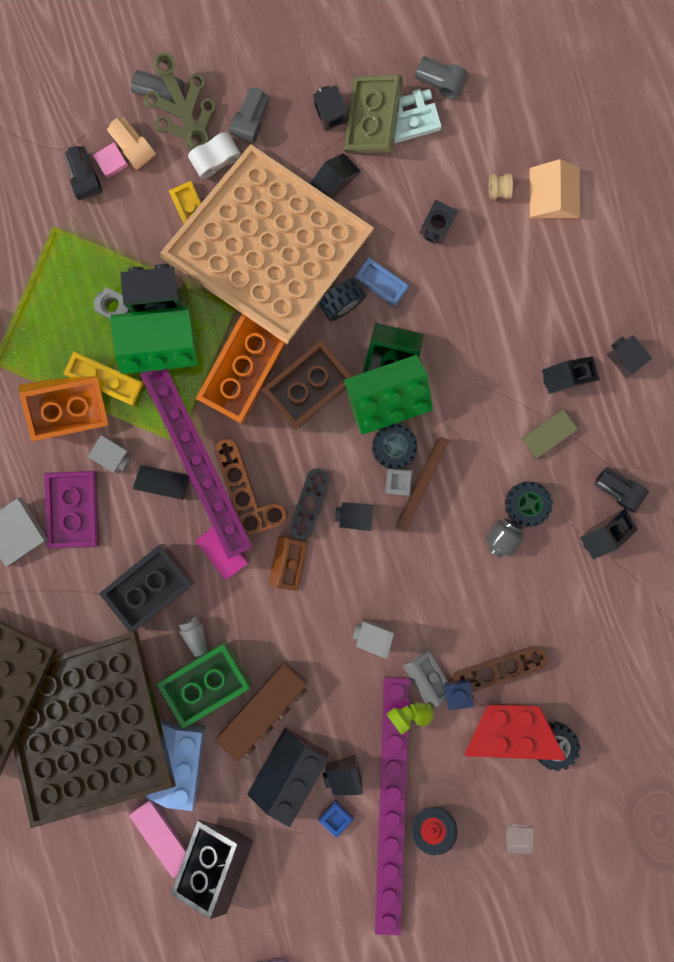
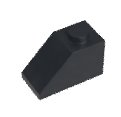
M593 356L568 360L542 370L543 382L549 394L600 380Z
M342 502L341 507H336L335 522H340L339 528L371 531L373 505Z
M624 508L590 528L580 538L584 548L593 559H596L619 549L638 529Z
M355 755L326 764V772L322 773L326 788L331 787L333 795L363 794L362 778Z

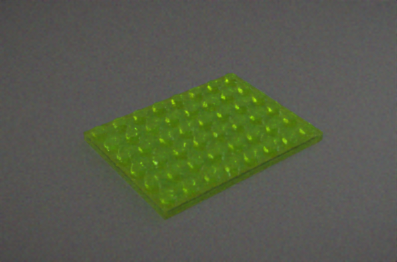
M53 226L0 344V367L33 382L70 378L63 375L74 351L120 372L114 352L111 321L94 310V301L97 294L103 292L105 287L122 295L120 272H127L130 267H143L144 270L152 268ZM186 283L189 309L198 343V366L167 370L189 416H191L197 402L195 398L210 373L237 309L221 298ZM112 302L108 308L109 312L116 311L119 307V302ZM142 372L125 374L143 382L141 378ZM145 384L135 406L101 392L107 414L171 441Z

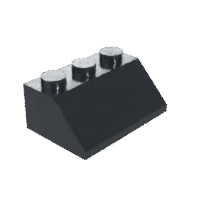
M284 728L247 795L268 816L290 828L327 763L328 752L291 730Z
M201 820L197 821L171 895L208 919L227 914L253 840L232 828Z

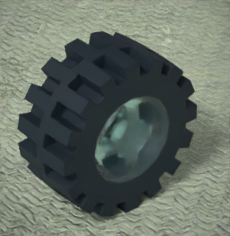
M392 424L381 428L374 436L372 442L374 458L380 465L389 469H401L409 465L415 458L418 449L417 439L413 432L406 426Z

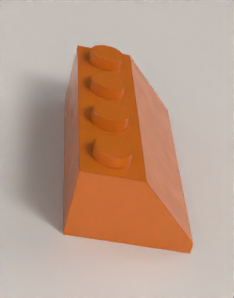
M241 314L195 399L244 426L263 391L262 388L268 382L288 344L244 314Z

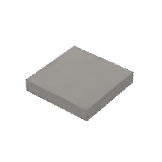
M22 497L15 499L0 510V559L5 567H8L48 540Z

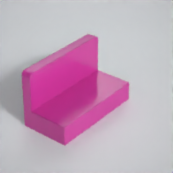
M210 527L206 533L196 540L225 580L250 563L243 553L228 559L213 527Z

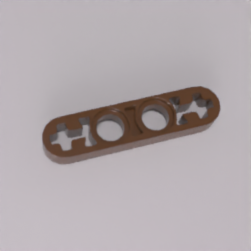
M530 646L460 669L453 674L451 682L460 681V676L463 675L466 679L472 678L471 672L475 671V676L480 682L475 685L474 680L470 681L471 690L475 692L543 669L548 661L547 654L540 647ZM533 652L541 655V658L538 659V664L532 661L526 662L527 668L525 669L523 662L519 658V656L523 655V659H530ZM509 659H514L518 663V668L513 673L506 672L504 668L506 661ZM485 667H490L494 670V677L489 681L483 680L480 676L481 670Z

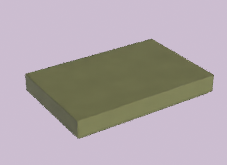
M401 75L354 77L343 149L346 153L393 152L403 83Z

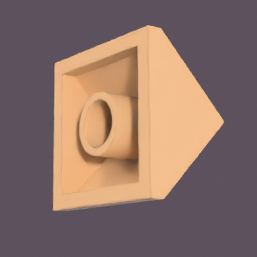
M561 159L531 167L529 169V218H580V168Z

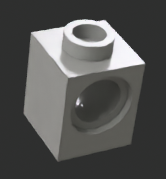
M105 287L103 292H99L95 298L94 310L109 320L112 314L131 312L123 304V296ZM114 301H118V309L114 312H109V305Z
M101 435L87 457L111 472L119 474L120 471H125L131 462L129 457L132 452L108 437Z

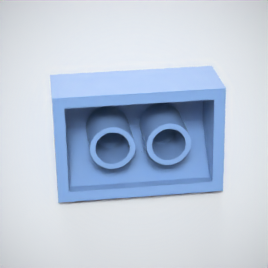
M160 721L176 786L146 795V798L166 808L193 811L197 803L206 727L189 725L182 729L179 723Z

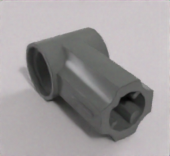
M423 56L415 74V79L437 88L444 97L456 100L459 98L469 74L467 70L459 65L451 64L446 66Z
M137 70L133 74L131 80L132 93L145 96L147 92L155 91L159 97L174 103L163 77ZM175 77L181 92H183L185 83ZM148 96V98L155 100L153 96Z
M249 88L240 112H237L232 119L230 134L255 143L261 129V119L270 97L260 89Z

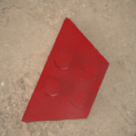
M487 705L465 751L466 757L566 760V755L557 742L541 706Z

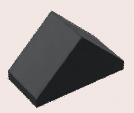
M343 153L325 161L310 185L333 199L361 171Z

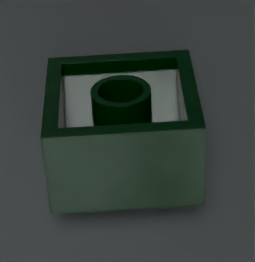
M375 322L363 373L417 355L419 358L424 334Z

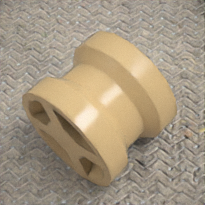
M505 173L503 176L490 174V200H496L498 197L511 199L513 191L512 174Z

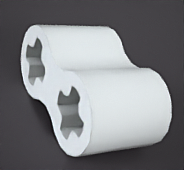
M228 132L218 134L209 142L195 147L188 154L189 160L201 179L209 178L222 168L234 164L241 156L240 151Z

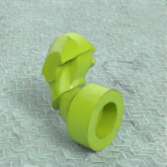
M416 702L415 704H410V707L407 705L402 709L394 707L387 713V716L403 735L410 729L412 720L420 727L429 725L434 718V710L429 703L422 704Z

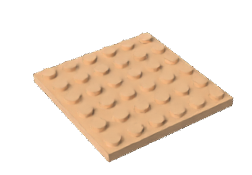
M250 144L160 252V256L288 344L319 304L321 298L325 296L373 233L374 227Z

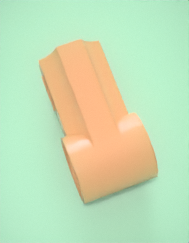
M124 116L116 118L110 123L107 131L121 147L122 153L135 170H138L156 156L148 142L136 133Z

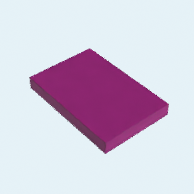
M97 471L44 473L47 548L99 546Z

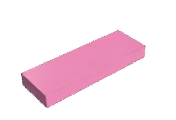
M149 799L131 812L129 817L169 874L174 878L178 875L187 848L155 803Z

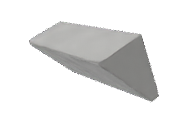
M429 650L403 665V668L425 703H429L434 708L447 700L445 682H448Z

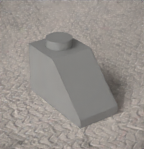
M362 619L361 625L356 624L352 639H356V647L387 659L394 632L389 626Z

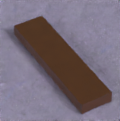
M443 437L437 439L395 526L396 529L406 532L450 440Z

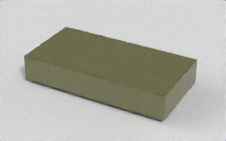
M562 409L521 439L535 459H537L578 430V428L565 410Z

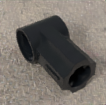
M85 146L68 148L64 154L72 176L70 182L78 201L102 194L100 181L96 172L93 171Z
M609 467L603 469L594 486L615 498L620 506L633 513L637 512L649 493V490L633 480H627Z

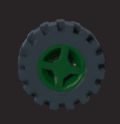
M537 482L519 483L513 486L506 495L505 511L508 513V517L518 525L525 527L540 525L549 518L548 515L552 512L551 504H553V500L550 498L551 494L547 492L546 487Z

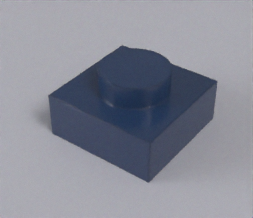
M470 679L445 682L448 710L474 707Z

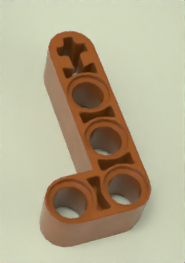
M229 439L219 441L215 447V455L231 503L245 533L252 535L284 524L287 519V511L282 505L270 504L259 508L239 446ZM226 445L234 448L230 455L233 461L238 460L239 463H233L225 467V463H230L229 458L226 455H222ZM234 468H239L242 472V478L238 482H232L229 478L230 471ZM241 492H246L250 496V502L246 506H240L237 502V497ZM273 508H278L282 512V519L276 523L269 519V511ZM254 516L258 520V526L255 530L246 528L245 520L247 517Z

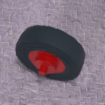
M438 807L425 808L419 812L413 820L411 829L416 846L425 854L433 856L445 854L452 849L457 840L458 830L456 821L449 812Z

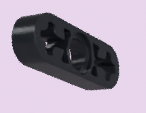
M313 469L306 477L290 525L292 535L298 539H305L313 532L329 483L328 474L322 469ZM317 473H321L322 479L325 480V483L319 484L317 491H322L320 497L315 493H306L307 487L312 489L314 482L310 480L311 476H316ZM308 496L314 497L317 501V507L313 511H306L303 508L302 502ZM299 511L306 515H314L312 521L307 518L306 526L309 527V531L303 532L302 535H299L298 529L295 528V524H300L303 516H298Z

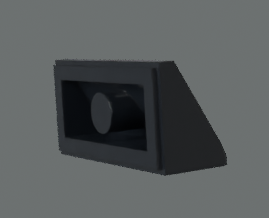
M140 465L133 490L185 500L189 476Z

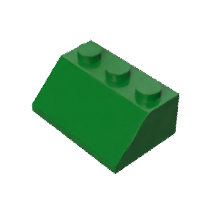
M189 306L110 315L114 352L121 374L198 366V343Z

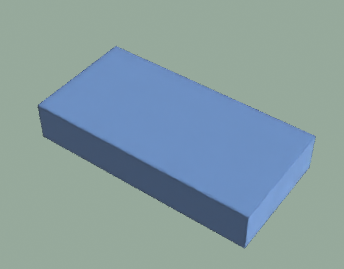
M368 257L354 277L360 284L393 307H396L410 286L370 257Z

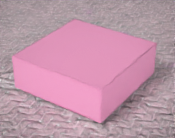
M114 142L93 155L107 179L128 167Z

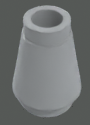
M198 617L182 621L179 624V633L191 652H193L194 657L208 652L203 622L199 621Z

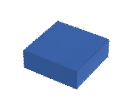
M336 800L318 818V821L336 838L354 820V817Z

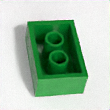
M417 355L344 380L352 415L361 435L433 411L428 375Z
M226 640L164 677L156 685L182 729L249 690L252 682Z

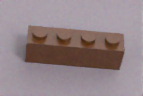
M284 661L221 731L215 742L237 762L243 756L247 759L256 749L254 743L260 737L264 740L273 730L271 724L277 718L281 721L290 711L288 705L294 699L299 701L306 693L307 689L305 686L307 685V680L290 664Z

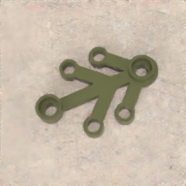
M168 53L158 54L153 62V67L158 75L163 76L174 103L159 97L155 91H149L143 98L144 105L149 109L157 107L182 119L185 128L172 123L166 116H159L154 126L159 133L169 132L184 139L186 147L189 150H193L195 147L209 142V136L205 129L210 114L215 110V103L210 98H205L200 102L199 111L201 113L195 124L191 114L199 91L205 84L203 76L196 73L189 78V90L186 99H184L173 74L175 69L174 58ZM159 63H165L167 70H162L159 67ZM193 79H198L200 86H195ZM148 96H153L156 103L151 104L147 99ZM204 103H208L210 105V111L204 109ZM159 121H165L167 124V128H161L159 126ZM192 136H197L200 143L195 144L192 141Z

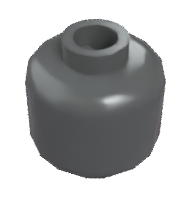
M509 519L496 521L486 536V542L490 546L489 551L500 558L503 555L513 556L524 539L521 532L522 528Z

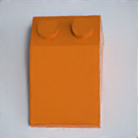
M97 376L42 380L18 385L31 442L108 426Z

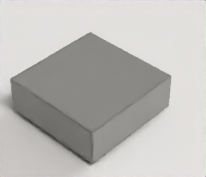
M388 468L385 494L410 496L413 471Z

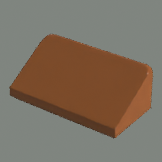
M278 536L268 582L270 586L298 591L308 545L307 541Z

